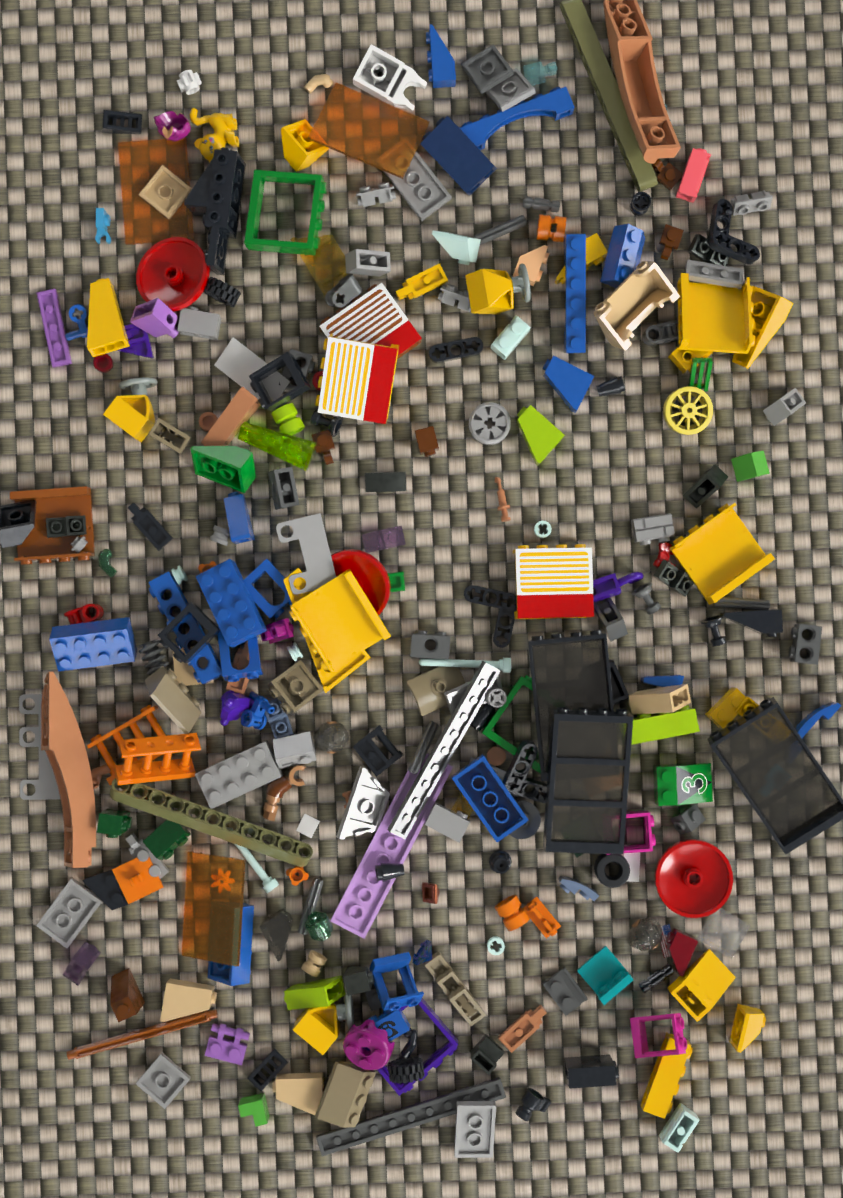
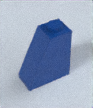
M553 355L551 360L547 359L542 368L545 370L543 376L569 409L576 413L594 376Z
M239 492L229 493L228 497L224 498L231 542L240 544L255 540L245 495L239 494Z

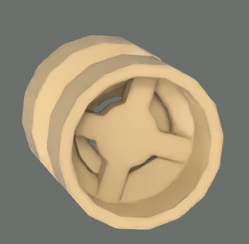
M311 950L308 954V960L303 963L301 968L309 975L318 977L321 972L320 968L325 965L327 958L319 952Z

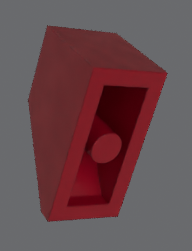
M674 928L666 937V946L676 972L683 977L698 940Z

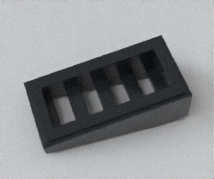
M103 110L102 133L141 134L142 114ZM109 119H112V125H109ZM117 119H120V126H116ZM124 119H128V127H124ZM132 120H136V128H132Z
M274 1048L247 1078L262 1091L284 1068L288 1061ZM273 1056L281 1063L279 1066L271 1059ZM267 1062L275 1068L274 1072L265 1065ZM262 1067L270 1074L268 1078L260 1071ZM256 1074L264 1080L263 1083L255 1077Z

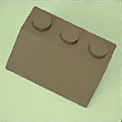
M162 666L145 679L149 695L183 733L188 734L201 714L199 707L201 703L194 695L192 697L189 695L186 685L176 680L177 676L171 669L167 670Z
M335 1061L315 1118L343 1128L356 1127L376 1072L364 1070L352 1062Z

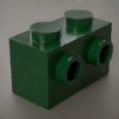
M114 809L102 811L99 813L97 833L106 834L108 838H118V835H122L128 831V828H131L132 817H129L130 811Z
M165 820L143 843L156 859L163 861L164 859H169L178 846H183L188 841L191 833L185 826Z

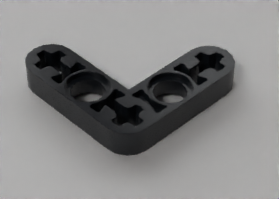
M720 199L712 208L708 245L718 253L751 265L759 259V249L752 244L729 235L732 205L728 200ZM717 221L722 223L723 229L718 227ZM731 244L736 246L737 252L731 249Z
M475 585L468 586L464 590V598L468 602L499 608L493 642L499 648L507 647L513 631L514 612L517 611L516 595ZM474 588L476 593L481 594V590H484L483 602L478 601L480 597L476 596L473 599H469L470 595H467V591H471ZM492 592L496 595L494 603L486 601L485 596L487 593ZM499 594H503L502 599H508L511 596L515 604L507 607V603L501 602V606H498ZM503 615H508L511 618V623L508 626H503L500 623V618ZM498 627L510 629L509 633H504V638H507V641L503 642L502 645L496 640V637L501 636L502 632L498 631Z
M524 740L520 743L503 778V784L510 793L546 803V794L543 796L541 792L546 793L547 784L527 777L537 756L538 748L532 740ZM531 747L532 750H531V751L528 750L527 753H526V752H525V748H526V749H529V748ZM518 763H525V767L522 770L515 769ZM515 780L516 783H515V784H511V786H510V785H509V782H513V781ZM527 785H534V789L531 792L524 791Z

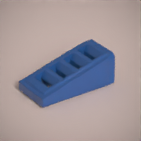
M684 676L641 677L640 681L659 687L681 685Z

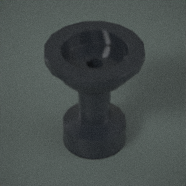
M315 410L310 423L315 426L319 423L328 426L331 436L335 437L341 428L343 417L338 416L328 419L323 417L322 413H318V410Z
M723 615L708 617L700 621L706 628L711 629L713 639L710 642L712 647L726 643L725 636L720 635L718 628Z
M498 850L491 854L489 865L494 872L503 874L511 867L512 860L507 852Z

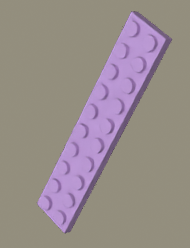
M426 754L423 763L419 769V772L421 771L424 763L426 762L430 754ZM447 765L406 839H403L387 829L419 772L413 774L407 771L330 920L331 922L365 939L396 879L382 882V880L377 881L375 865H380V863H404L453 766Z

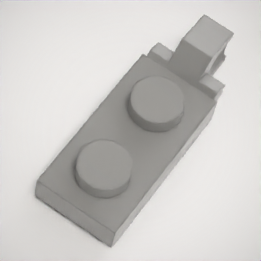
M134 833L126 838V841L131 846L128 850L133 858L137 857L140 861L144 862L150 857L153 866L150 867L149 874L152 877L159 876L161 879L170 872L164 862L156 859L143 843V838L139 840Z

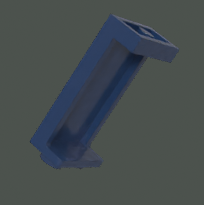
M448 115L445 118L442 117L436 123V128L432 132H427L420 143L469 196L497 169Z

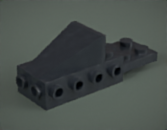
M225 147L221 148V150L214 149L213 159L184 202V205L194 216L203 217V224L209 231L207 238L209 250L205 254V263L216 275L223 276L229 238L236 239L246 169V163L239 153Z

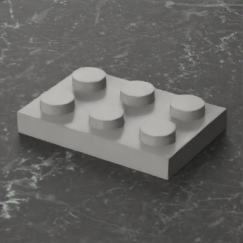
M71 878L36 926L65 948H68L103 901L74 878Z
M457 1101L454 1158H493L496 1118L495 1101Z

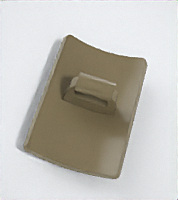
M440 666L407 681V686L416 700L421 716L448 705L444 693L465 684L458 667Z

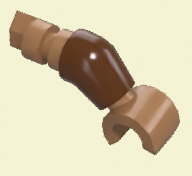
M305 764L291 766L288 776L283 775L269 783L265 792L267 794L266 800L268 801L264 804L263 818L275 821L278 810L277 803L283 798L284 793L292 788V784L296 786L305 785L303 779H296L294 777L296 771H303L306 768Z

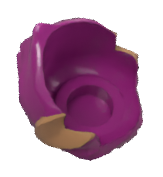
M168 111L154 117L159 134L167 140L179 141L190 133L191 125L182 113L177 115L174 111Z

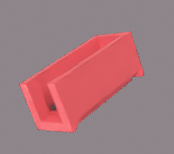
M693 148L676 194L677 198L694 203L709 158L711 157V154L707 153L706 150Z

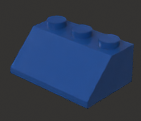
M630 224L614 226L600 282L617 288L637 269L636 267L640 263L645 243L643 230Z

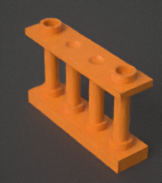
M148 705L140 710L141 714L104 736L98 734L90 739L92 743L87 745L88 749L96 746L111 771V776L106 779L109 785H112V781L116 778L114 771L116 764L103 741L113 736L119 746V740H124L120 731L128 726L136 738H145L136 723L145 716L157 736H166L153 714L154 711L159 709L157 705L153 707ZM164 754L152 755V761ZM133 757L132 764L143 763L144 757L139 760Z
M197 733L125 739L118 742L121 756L125 758L123 765H115L114 771L118 785L195 777L196 771L190 755L191 751L201 750ZM183 752L182 759L171 760L172 753ZM164 754L163 760L152 761V755ZM144 756L143 763L132 764L133 757Z

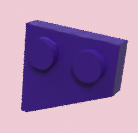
M133 324L126 325L125 330L130 346L116 351L151 359L154 358L149 334Z

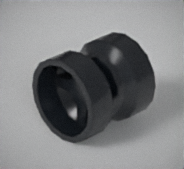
M638 192L633 196L630 210L634 215L642 216L648 211L651 205L650 195L646 192Z

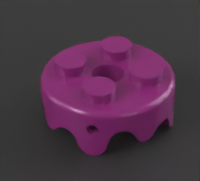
M368 1019L360 1026L355 1024L351 1026L343 1040V1049L347 1058L356 1066L364 1070H377L387 1064L395 1043L388 1041L386 1030L376 1028L374 1021ZM363 1047H368L371 1051H367Z

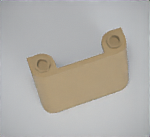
M653 261L640 262L636 267L637 269L603 302L595 307L594 316L606 339L614 347L626 351L632 345L629 337L632 338L634 336L632 331L656 307L663 308L665 301L670 300L671 303H674L680 297L661 269Z

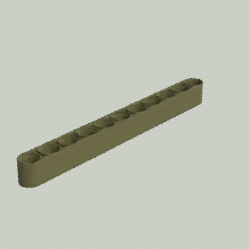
M582 0L561 1L560 9L637 191L642 192L658 185L651 163H647L644 160L627 117L617 82Z
M116 778L112 781L109 794L112 800L298 867L306 866L313 854V849L309 844L140 783L118 785ZM116 788H121L123 791H118ZM152 801H158L160 804H155ZM171 808H177L178 811H174ZM189 814H194L197 817H191ZM226 827L232 828L233 831L228 830ZM263 840H267L270 844L264 843ZM299 853H303L306 857L300 856Z

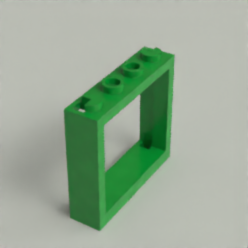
M254 170L244 241L247 249L315 256L316 249L320 245L318 231L322 230V219H320V216L325 208L323 194L327 192V182L324 181L322 175ZM265 182L315 185L307 243L257 239Z
M527 675L518 678L507 694L505 704L498 707L485 729L481 732L512 755H515L518 748L492 731V728L522 685L532 690V681ZM537 689L538 695L556 708L567 705L559 697L555 700L549 696L552 693L549 690ZM580 728L570 729L557 748V757L562 755ZM534 760L531 768L540 773V764ZM548 763L544 767V772L548 771Z

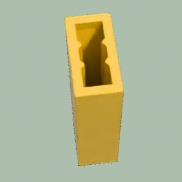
M102 278L90 283L87 348L93 357L129 347L116 293L110 279Z

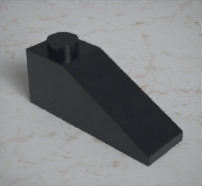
M782 609L720 613V615H723V618L759 634H766V637H777V633H783Z

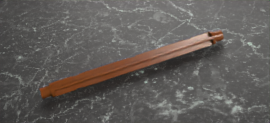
M216 1009L206 1010L95 1043L75 1047L73 1050L67 1051L68 1060L79 1059L97 1052L209 1022L211 1019L218 1018V1013Z

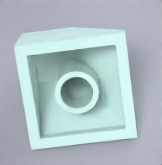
M432 231V235L454 259H459L458 263L469 265L470 262L477 261L481 239L442 231Z

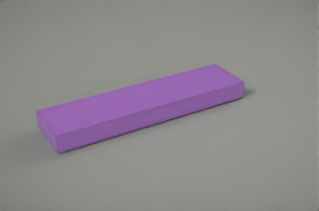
M50 289L36 292L52 367L72 364L57 290Z

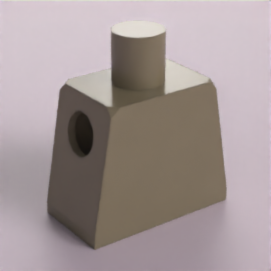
M158 418L149 433L150 436L179 454H182L191 439L190 436Z

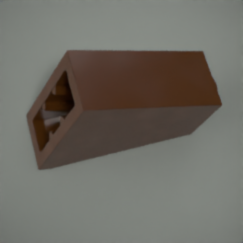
M130 968L111 976L110 1005L119 1023L136 1015L145 1004Z

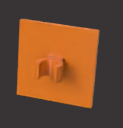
M136 857L112 869L128 904L164 887L159 876L152 877L149 874V869L153 866L150 857L144 862Z

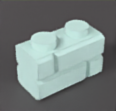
M516 315L494 340L490 348L505 360L528 334L531 327Z
M679 1103L659 1134L661 1141L679 1153L683 1146L682 1144L686 1142L699 1122L697 1114Z

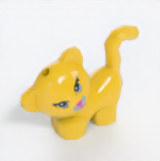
M196 108L191 109L189 116L193 124L199 126L209 123L214 130V134H206L203 138H199L194 142L195 147L200 150V153L209 163L213 159L214 149L221 150V148L225 147L226 143H229L230 147L233 148L239 147V138L234 133V130H237V120L233 118L232 113H213L197 118L198 110Z

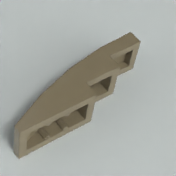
M439 951L433 954L430 960L423 962L424 966L436 979L437 984L448 996L450 1002L470 1026H473L486 1016L476 999Z

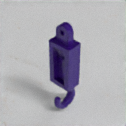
M634 572L617 579L616 574L613 573L593 580V588L596 590V595L593 596L594 602L621 594V586L627 583L638 582L643 579L644 575L641 572Z

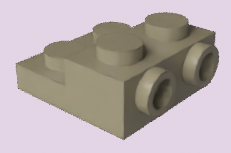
M301 660L268 685L270 695L273 698H278L282 703L280 704L281 709L286 714L290 713L291 716L324 691Z

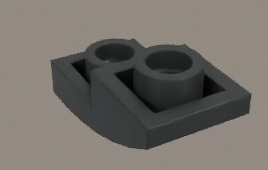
M695 234L688 252L706 263L726 266L729 257L712 250L708 245V239L701 234Z
M406 472L365 473V492L407 491Z
M85 515L46 518L47 538L87 535Z
M664 559L654 574L656 578L684 597H686L694 584L689 575Z

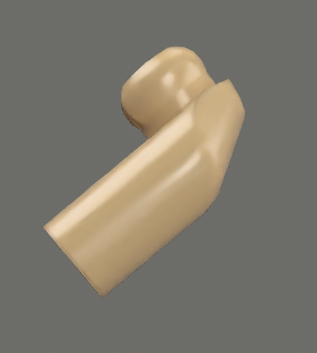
M328 74L315 75L304 86V89L311 94L318 85L329 88L333 81Z

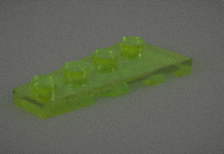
M243 422L238 436L239 440L305 471L310 466L316 447V442Z

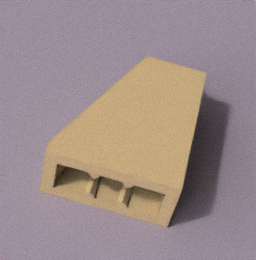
M688 684L640 690L628 695V703L632 714L670 713L691 703Z
M170 978L166 983L160 1021L166 1022L209 1010L212 1004L216 1003L217 992H214L215 986Z
M323 1072L277 1074L276 1080L272 1082V1091L276 1092L277 1100L315 1115L324 1093Z

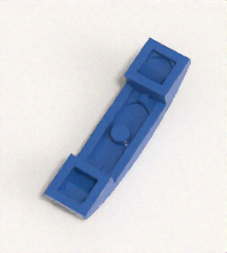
M832 702L815 709L797 725L796 731L803 738L821 717L829 720L842 705ZM797 740L785 747L784 761L791 763L802 751V747L797 744Z

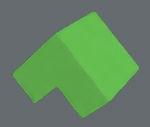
M764 450L731 459L737 482L770 474Z
M265 1093L240 1099L238 1107L241 1117L253 1115L255 1127L268 1123L270 1115Z

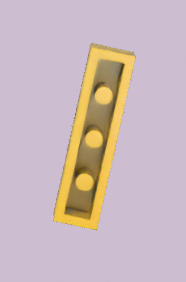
M666 1032L660 1051L676 1049L673 1034ZM686 1040V1054L657 1057L640 1104L643 1111L664 1119L667 1113L671 1112L673 1105L671 1101L673 1095L676 1096L678 1093V1082L680 1077L684 1076L686 1059H689L692 1054V1045L688 1040Z

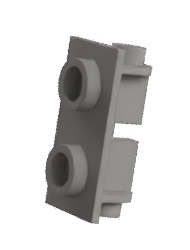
M389 182L379 183L376 188H371L370 186L360 187L359 191H356V195L361 196V198L357 199L358 205L363 207L376 205L374 197H378L379 204L392 202V199H396L395 191L391 192L390 190L394 189L393 184L389 185Z
M763 190L751 193L752 199H749L748 194L734 196V198H731V205L734 206L733 216L770 209L773 195H770L769 191Z
M451 284L441 287L440 290L444 291V293L440 292L438 297L441 303L454 306L455 301L458 300L457 308L468 312L471 311L468 290L464 292L457 290L458 287Z

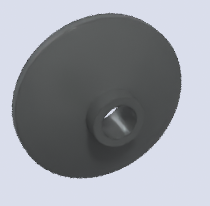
M519 800L516 802L529 821L509 835L516 839H527L538 831L541 817L538 809L532 803Z

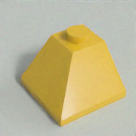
M306 119L284 126L281 129L284 158L296 172L309 167L330 148Z
M742 1004L737 1005L729 1042L737 1052L741 1053L760 1034L761 1027L765 1026L766 1017L761 1009Z

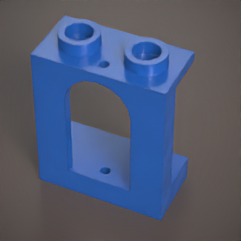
M266 559L244 579V582L253 601L270 619L273 617L277 619L284 613L283 608L287 604L291 605L292 602L283 581L285 577L269 559ZM266 572L285 593V599L280 605L274 606L268 603L253 586Z
M221 631L218 633L221 670L225 681L237 682L240 678L256 679L259 675H263L258 645L259 635L248 640L249 665L243 670H236L231 665L229 646Z
M409 952L373 959L369 967L370 972L373 973L374 985L383 1011H395L403 1006H416L424 995L423 991L418 992L409 967L411 961ZM398 970L407 995L390 998L381 973Z

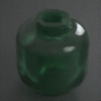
M312 912L308 915V919L305 922V928L313 940L325 941L332 934L333 925L324 912Z

